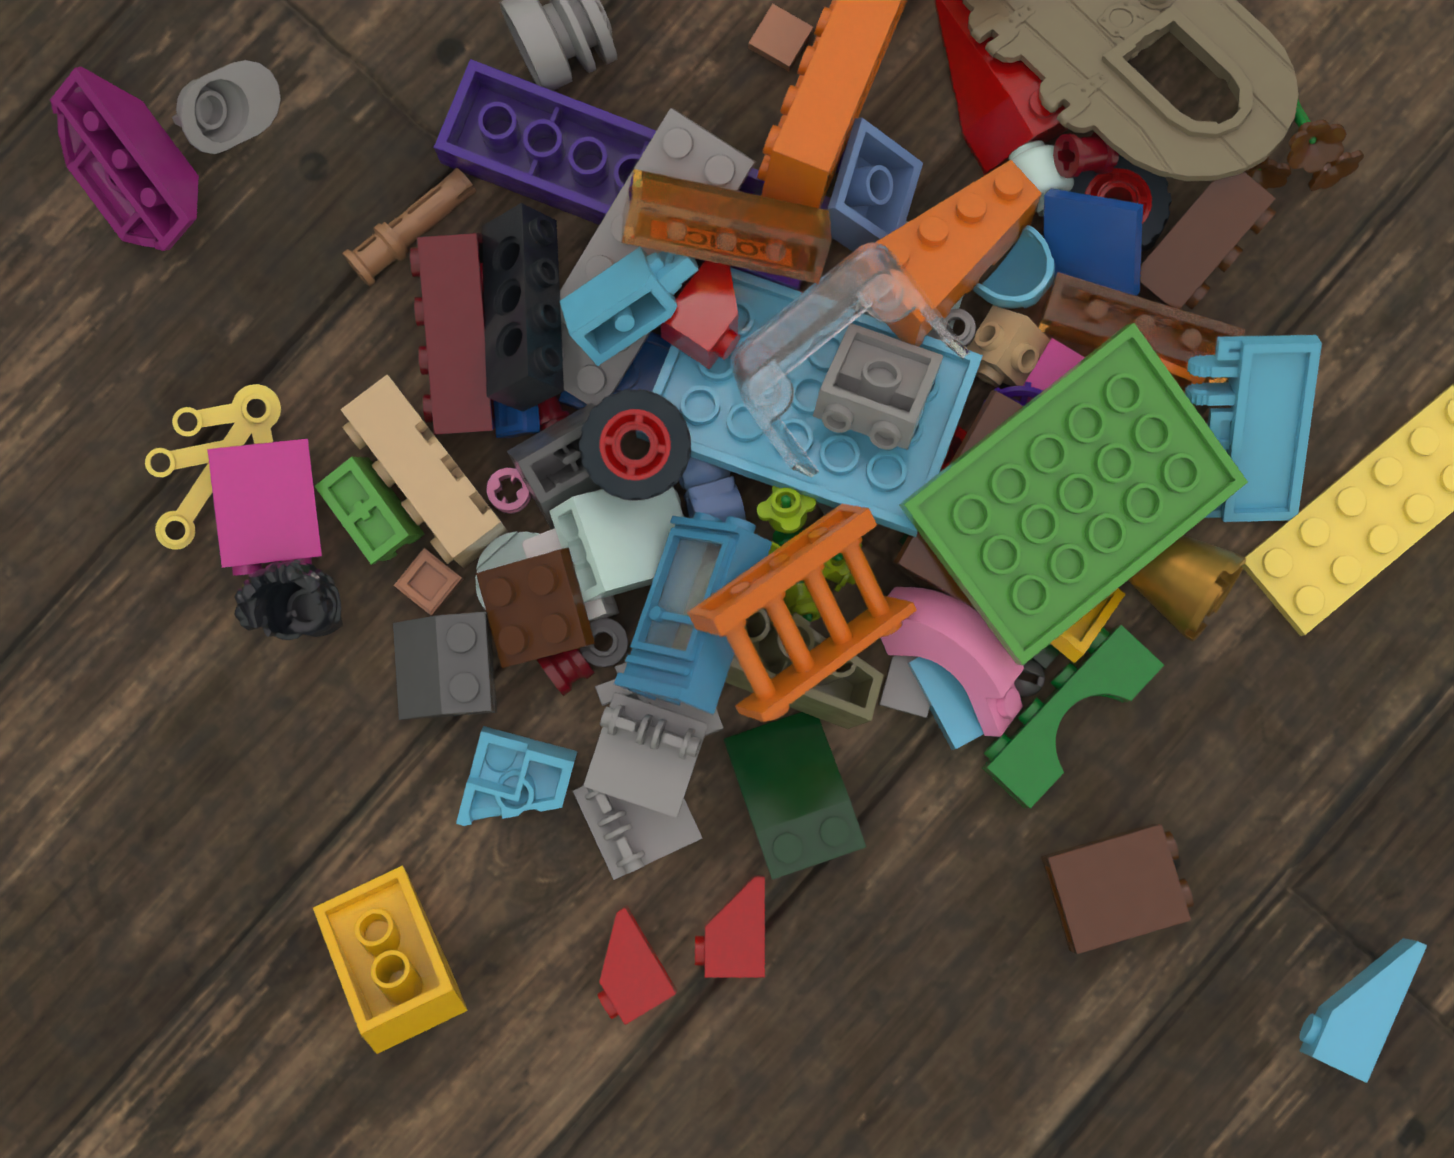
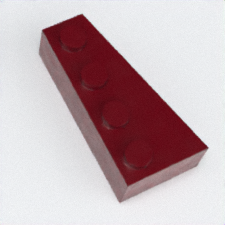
M482 233L417 237L418 247L410 248V264L412 276L421 278L422 297H415L414 309L417 326H425L426 345L419 346L421 375H429L430 394L423 395L425 423H433L434 435L493 431L495 429L494 400L486 396L483 263L479 261V251H482Z

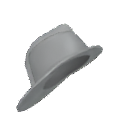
M248 60L233 62L198 79L191 80L183 87L177 98V114L173 115L172 119L176 125L182 127L191 145L201 152L217 154L257 136L271 125L278 114L281 99L279 85L272 72L260 63Z

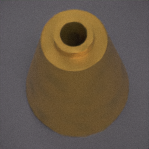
M1183 535L1128 581L1184 637L1193 642L1207 627V624L1202 622L1206 616L1210 617L1213 612L1217 613L1243 570L1241 566L1247 559L1235 552Z

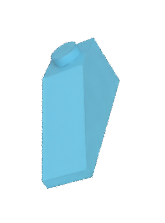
M1402 938L1318 1007L1316 1014L1311 1013L1306 1018L1301 1028L1299 1039L1303 1044L1299 1051L1367 1083L1427 945L1419 941Z

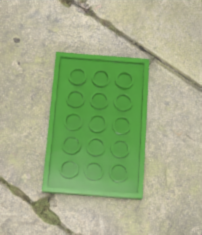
M1131 323L1110 337L899 504V506L1017 665H1024L1241 489L1248 481L1136 324Z

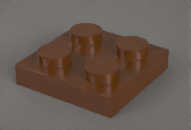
M569 547L476 573L502 668L595 643Z

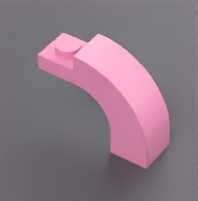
M895 587L888 597L911 601L914 603L917 611L902 621V626L898 631L891 635L880 637L887 654L922 657L948 670L967 692L984 736L1001 737L1023 707L1020 694L1014 682L1024 670V666L1017 665L980 614L969 605L934 590L915 587Z

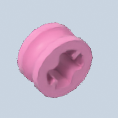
M508 467L499 469L488 480L486 489L488 498L494 507L503 513L512 514L520 512L531 500V494L517 469ZM511 478L510 480L513 484L517 480L520 481L522 488L516 492L518 500L508 504L506 497L500 501L497 499L496 493L502 490L501 481Z

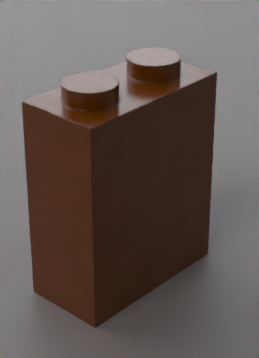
M1162 824L1145 825L1041 856L1069 951L1075 954L1191 921L1188 908L1194 906L1192 893L1185 878H1178L1173 860L1179 859L1178 848L1171 831L1164 832Z

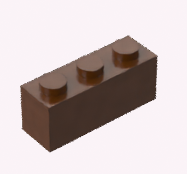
M1245 172L1212 181L1141 264L1140 282L1174 311H1179L1184 304L1192 310L1210 290L1211 287L1204 281L1214 269L1218 267L1222 272H1225L1243 252V249L1237 243L1250 229L1257 235L1276 214V211L1270 207L1276 198Z

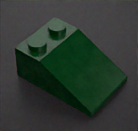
M800 712L723 739L772 880L866 848L850 798L819 718Z

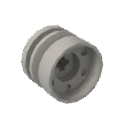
M503 0L499 2L517 48L535 83L539 86L554 91L572 82L568 59L573 56L577 58L581 66L588 73L595 71L596 66L590 50L592 47H594L606 65L618 59L612 38V28L600 0H549V3L543 6L539 0Z

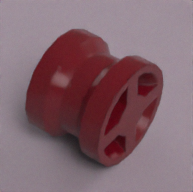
M578 648L536 659L563 696L572 691V685L578 679H588L595 674Z

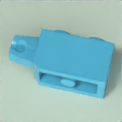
M640 246L559 301L569 335L597 366L601 365L672 317L678 306L674 294L682 287V283L698 271L695 257L691 251L669 247L658 254L655 252L648 255Z

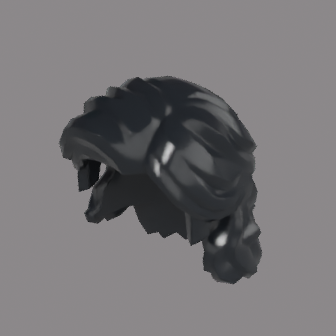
M294 560L291 563L283 562L282 564L275 562L268 565L265 569H259L249 574V580H245L242 583V588L238 589L234 596L237 604L234 615L239 620L241 626L247 630H256L262 626L267 637L274 636L282 640L297 639L303 634L320 637L329 635L343 626L340 595L333 577L324 570L317 569L312 564L301 563L299 560Z

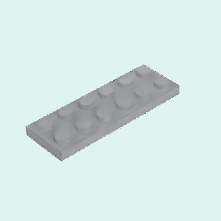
M670 108L561 288L560 300L640 246L648 255L655 252L658 254L669 248L668 246L649 243V225L710 237L756 161L675 109ZM691 251L696 260L700 253ZM561 308L564 390L587 405L592 403L594 406H597L603 401L602 399L613 395L652 331L597 366L569 335Z

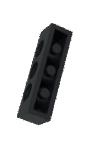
M520 203L482 226L486 396L524 412L564 392L561 307L559 302L557 220Z

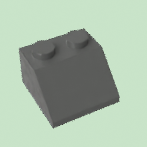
M486 612L435 615L393 623L399 720L497 713L492 631Z

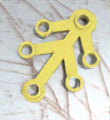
M259 384L248 385L237 392L231 404L201 410L184 407L174 414L172 423L175 431L186 437L197 434L202 427L234 423V425L222 441L172 451L156 448L146 456V469L155 477L168 476L175 469L208 463L176 511H168L158 519L155 532L157 539L163 546L169 549H182L188 546L195 536L193 521L212 494L207 449L242 446L251 434L254 444L273 442L271 427L280 417L281 405L277 395L270 388ZM253 399L261 400L266 406L265 414L260 418L251 417L247 412L249 401ZM192 413L196 416L197 426L194 430L186 432L179 428L178 418L181 414ZM157 453L166 454L170 459V467L164 472H157L151 467V458ZM179 521L185 526V534L182 538L175 540L167 536L165 529L169 522Z

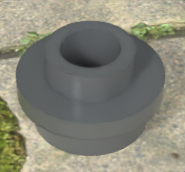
M600 618L591 621L590 627L594 640L597 635L606 633L612 637L613 644L607 651L597 650L594 644L581 647L582 655L589 663L598 667L615 665L624 657L628 648V638L625 630L612 619Z

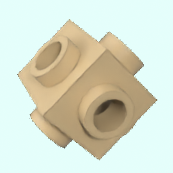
M993 305L976 331L974 339L966 349L983 355L976 376L994 387H1000L1002 383L1010 386H1023L1050 339L1028 316Z

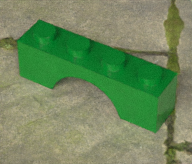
M1118 625L1110 631L1103 627L1087 649L1089 654L1076 667L1071 662L1066 664L1051 680L1050 683L1056 689L1043 702L1036 697L1018 715L1017 719L1022 725L1009 738L1003 733L983 753L989 760L981 768L1023 808L1031 809L1064 773L1056 752V734L1065 713L1075 703L1090 696L1107 697L1122 703L1132 701L1164 666L1158 658L1122 625Z

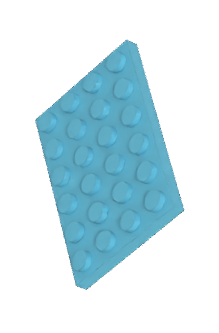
M730 267L738 309V334H740V340L727 359L723 360L719 357L709 370L671 344L652 391L674 404L684 417L691 436L690 457L771 486L795 489L799 494L815 498L816 502L833 508L838 507L840 504L869 508L877 524L916 537L917 529L900 508L899 504L940 473L983 355L926 335L919 347L941 354L943 359L925 403L922 416L908 450L898 446L891 450L881 449L871 442L869 436L849 429L846 432L837 433L829 430L823 424L822 419L814 417L813 414L821 385L850 323L900 340L881 319ZM636 430L637 438L650 442L644 432Z

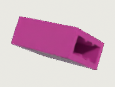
M308 439L207 449L222 568L232 567L233 575H246L263 569L262 563L276 561L291 563L294 560H299L301 563L312 564L311 557L322 556Z

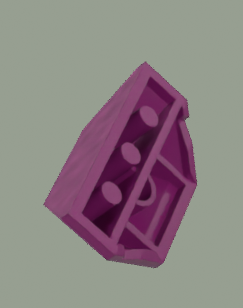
M75 67L50 99L53 113L57 114L58 135L66 167L122 241L154 247L161 251L170 250L197 219L199 175L143 101L87 69Z

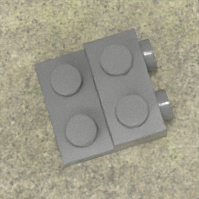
M850 323L819 390L813 416L822 419L825 427L833 432L843 433L850 429L869 436L871 442L881 449L891 450L898 446L908 450L940 369L943 355Z

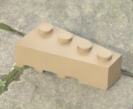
M388 374L340 409L349 420L342 428L360 450L366 445L371 449L378 459L372 464V467L389 488L395 483L407 497L401 502V505L418 526L424 521L436 536L430 543L447 564L455 560L465 568L477 559L493 540L509 533Z

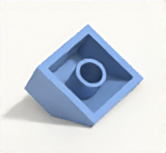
M855 118L828 206L824 233L854 253H859L906 223L923 162L864 118Z

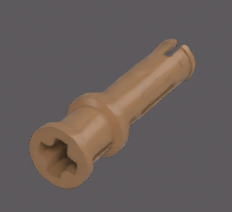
M454 169L443 181L429 190L389 224L383 222L374 226V234L353 251L346 249L342 252L343 257L358 276L369 287L375 283L374 277L396 259L399 261L407 257L406 254L409 252L407 248L415 242L417 237L430 230L471 195H474L476 189L460 169Z

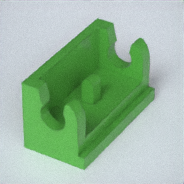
M350 457L317 483L315 488L371 565L378 561L390 560L397 555L395 552L397 549L407 543L416 542L425 534L403 508L400 499L392 488H389L372 467L373 462L370 458Z

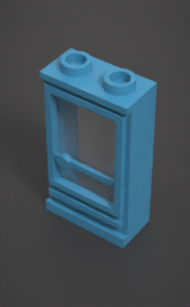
M695 512L693 518L672 516L670 523L674 524L675 527L670 530L630 646L632 648L631 654H627L625 660L627 665L624 674L618 672L614 684L656 701V698L679 706L682 702L714 715L734 652L726 636H718L696 630L687 612L768 556L772 542L755 534L756 526L743 519L728 516L726 522L723 523L722 520L709 514Z

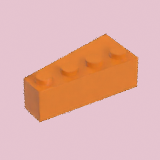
M1009 160L860 251L852 285L901 341L919 347L923 343L925 336L935 325L938 327L950 314L951 308L965 293L968 294L975 287L985 271L991 265H995L1019 239L1023 229L1027 225L1031 226L1042 193L1015 163Z

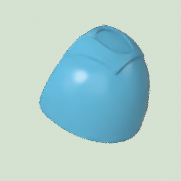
M1027 225L1014 247L997 269L982 284L977 283L973 291L989 303L1001 308H1028L1035 305L1050 288L1055 276L1054 258H1052L1049 246L1043 236L1035 228Z

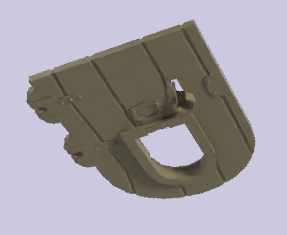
M963 0V4L971 11L968 20L970 35L978 43H982L992 36L994 39L986 44L985 50L993 58L1006 63H1014L1021 60L1042 80L1039 88V99L1042 102V106L1050 113H1054L1062 105L1066 108L1057 116V120L1065 128L1076 133H1086L1093 130L1113 150L1133 165L1158 176L1172 177L1183 181H1215L1242 174L1244 171L1265 161L1282 144L1295 118L1299 93L1294 67L1288 54L1273 34L1237 0ZM1170 32L1218 78L1227 81L1229 89L1238 101V112L1231 119L1220 124L1217 122L1195 121L1179 112L1127 61L1136 57L1140 50L1148 48L1156 40Z

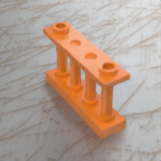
M840 504L687 612L696 630L718 636H726L754 692L735 705L739 714L762 722L772 721L783 716L789 710V704L880 637H885L898 631L902 626V621L917 611L914 603L911 601L883 595L861 549L862 536L877 526L869 508ZM838 553L842 554L868 608L849 623H846L822 573L825 567L824 563ZM800 580L804 581L830 634V637L810 651L783 599L786 596L785 591ZM761 608L766 609L792 662L789 667L772 679H770L744 628L747 623L746 619Z

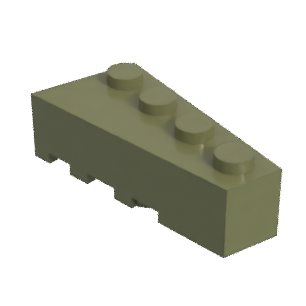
M716 561L700 570L687 612L703 602ZM761 608L746 619L747 623L744 628L770 679H772L789 667L792 662L766 609ZM796 612L791 614L809 651L826 640L825 637L810 627L811 623ZM683 624L676 649L686 651L694 628L693 625ZM734 654L725 682L753 693L754 691ZM856 655L789 704V706L837 726L850 729L872 721L884 675Z

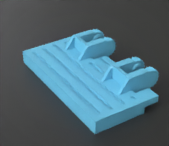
M1317 335L1217 337L1215 355H1199L1188 359L1187 372L1194 376L1205 378L1229 377V383H1196L1187 385L1185 387V394L1191 403L1196 406L1231 405V408H1209L1207 425L1248 481L1247 484L1205 518L1221 517L1223 522L1290 521L1298 515L1322 345Z

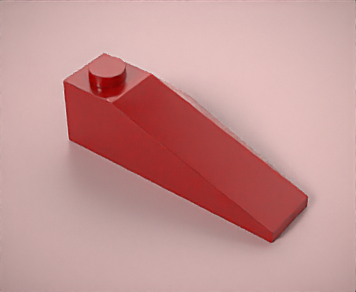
M934 0L942 42L948 58L952 90L955 92L959 111L961 134L985 175L1008 162L1010 154L1018 147L1037 140L1045 143L1068 130L1057 120V116L1066 108L1062 105L1054 113H1050L1042 106V102L1039 99V88L1042 80L1021 60L1014 63H1006L993 58L985 50L986 44L994 39L992 36L984 42L978 43L970 35L968 20L971 11L963 4V0Z

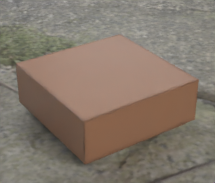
M772 3L751 38L748 49L789 72L813 33V26Z
M424 548L394 586L428 614L434 616L464 579Z

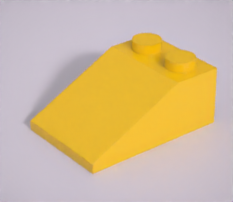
M403 865L313 907L358 1030L376 1054L468 1011L447 959Z

